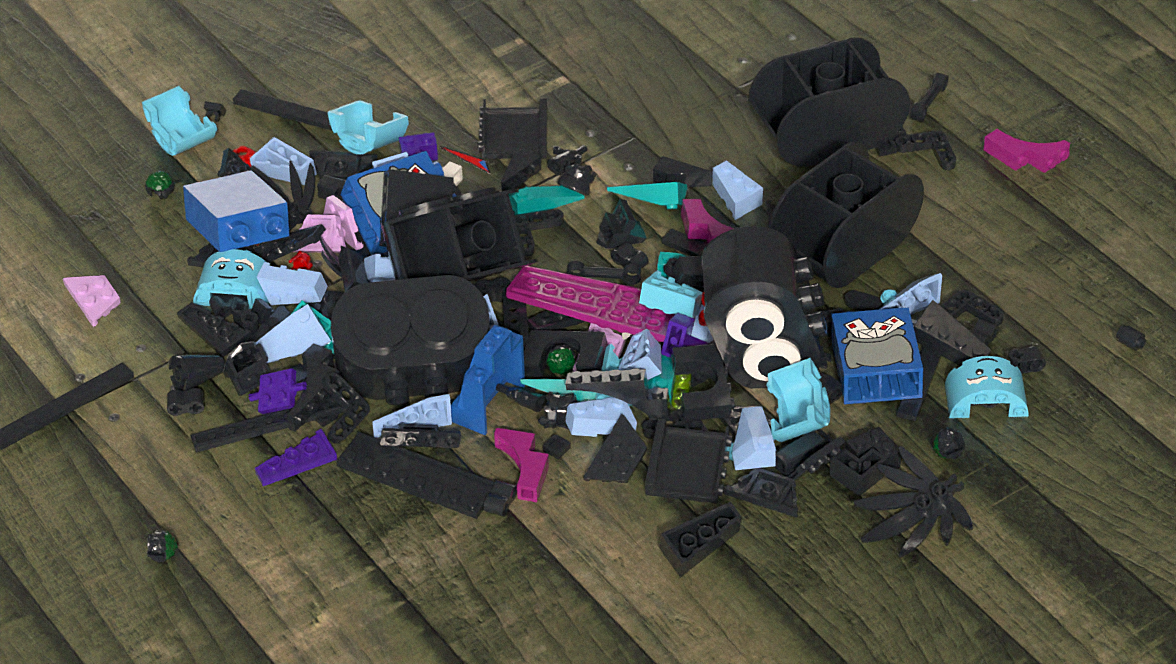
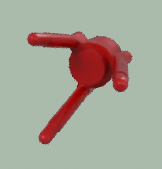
M298 251L289 260V263L293 262L290 270H298L299 268L311 271L313 264L310 263V256L307 253Z

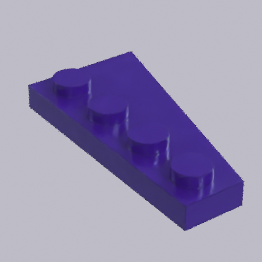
M319 429L313 437L304 438L301 440V444L294 448H287L281 456H274L257 466L255 473L262 486H266L337 460V454L322 429Z

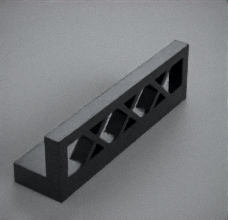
M506 291L502 292L504 328L512 332L515 330L520 333L519 335L523 336L524 351L529 340L526 303L507 299ZM511 308L517 309L514 312L509 311ZM513 319L517 320L515 324L511 323L510 321Z

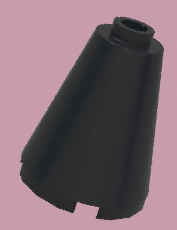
M219 355L171 356L169 360V370L172 369L173 375L170 376L172 384L176 390L180 391L195 388L222 374L225 366L224 359Z

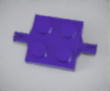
M292 368L260 375L259 391L250 393L249 400L251 402L259 400L258 412L261 414L290 409L295 405L297 392L306 390L307 383H297L296 370Z

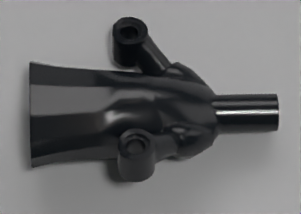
M583 145L577 150H564L559 146H554L553 154L557 156L548 160V168L556 175L563 174L567 161H570L571 165L582 163V154L587 152V147Z
M500 383L496 386V391L506 394L508 398L513 399L520 406L535 412H540L546 404V395L536 393V388L530 386L526 388H509Z

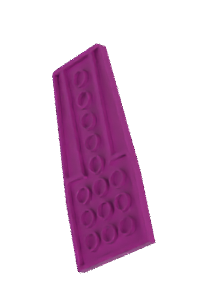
M531 266L522 267L506 289V297L509 299L590 322L601 328H610L620 333L626 332L634 335L648 329L658 342H664L669 320L675 316V314H666L663 310L647 308L644 304H640L641 289Z

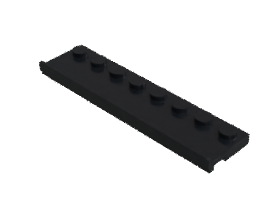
M357 432L356 437L336 461L337 467L475 519L484 510L485 499L492 491L495 483L399 446L380 445V439L361 432Z

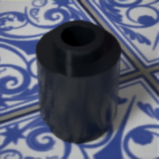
M1122 325L1117 331L1116 338L1125 346L1134 351L1144 347L1146 343L1144 333L1129 325Z

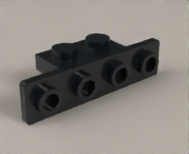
M399 424L398 429H382L380 445L459 448L461 431L439 430L438 425Z

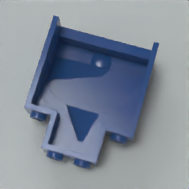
M494 325L474 349L475 353L470 368L465 373L461 393L451 404V419L453 423L483 435L487 434L486 406L499 392L496 391L497 384L504 385L508 382L521 388L525 387L524 384H521V379H525L523 336L498 325Z

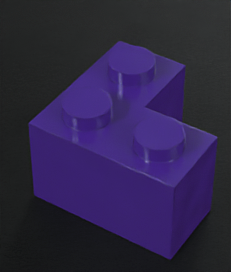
M434 132L399 137L400 154L407 152L409 157L427 151L431 161L438 160L437 142Z
M677 313L669 320L661 351L662 355L671 358L672 348L708 344V342L691 336L695 323L694 318Z

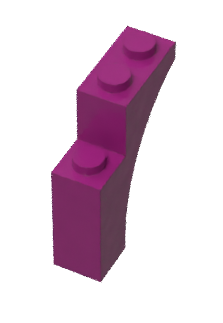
M999 129L986 135L984 141V151L1015 171L1029 163L1045 173L1053 169L1060 162L1065 161L1070 154V143L1065 140L1054 143H1032L1013 138Z
M683 199L681 217L688 239H706L708 244L718 235L734 229L711 217L703 207L701 199Z
M496 428L494 433L495 447L507 453L520 470V478L517 484L518 499L538 502L549 469L548 454L534 452L535 434Z

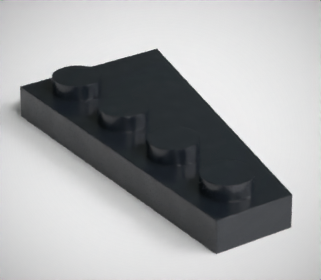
M322 224L291 232L288 237L272 240L273 245L261 253L259 257L269 263L307 245L315 244L320 241V236L326 229Z
M192 302L177 312L178 318L222 357L253 336L252 331L244 330L234 322L229 323L223 317L215 316L209 310Z
M544 311L527 320L530 330L548 331L561 330L565 327L586 322L553 311Z

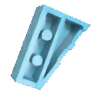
M658 270L642 283L639 303L644 304L647 308L663 310L666 314L676 315L681 313L691 318L699 314L702 292L686 284L681 286L675 283V279L672 277L666 279L661 276L662 272Z

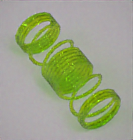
M691 374L685 379L676 375L672 406L677 409H681V406L676 405L674 400L681 399L682 393H689L690 384L688 382L691 380Z

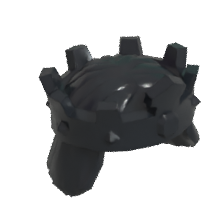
M567 161L563 171L564 174L558 179L557 184L587 196L590 193V186L597 173H591L593 169L590 165H571V162Z
M549 391L546 396L548 401L546 406H544L545 416H541L538 423L542 426L544 425L545 429L562 427L569 430L565 422L567 408L569 404L577 403V396L574 393L562 395Z

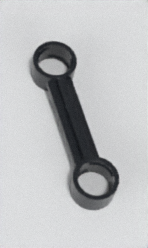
M936 73L932 86L922 100L914 104L910 115L912 120L923 122L927 109L939 92L945 91L949 80L948 75Z
M580 261L569 262L566 274L581 277L622 279L629 285L639 283L642 272L641 267L634 263L627 264L623 268L585 267ZM571 270H579L580 273H574ZM632 272V273H635V274H637V275L631 276V275H628L627 273Z

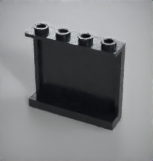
M547 98L540 99V107L486 108V99H483V107H480V117L483 118H479V140L482 141L478 142L479 152H482V159H511L514 154L524 147L537 153L541 158H547Z
M392 169L387 170L383 176L381 223L397 218L399 216L398 211L452 197L455 192L453 177ZM380 226L379 246L386 247Z
M658 418L645 481L646 495L718 504L719 496H723L724 484H721L722 479H726L727 468L724 465L729 462L730 451H727V448L732 446L733 435H729V427L726 426L725 433L666 427V419Z

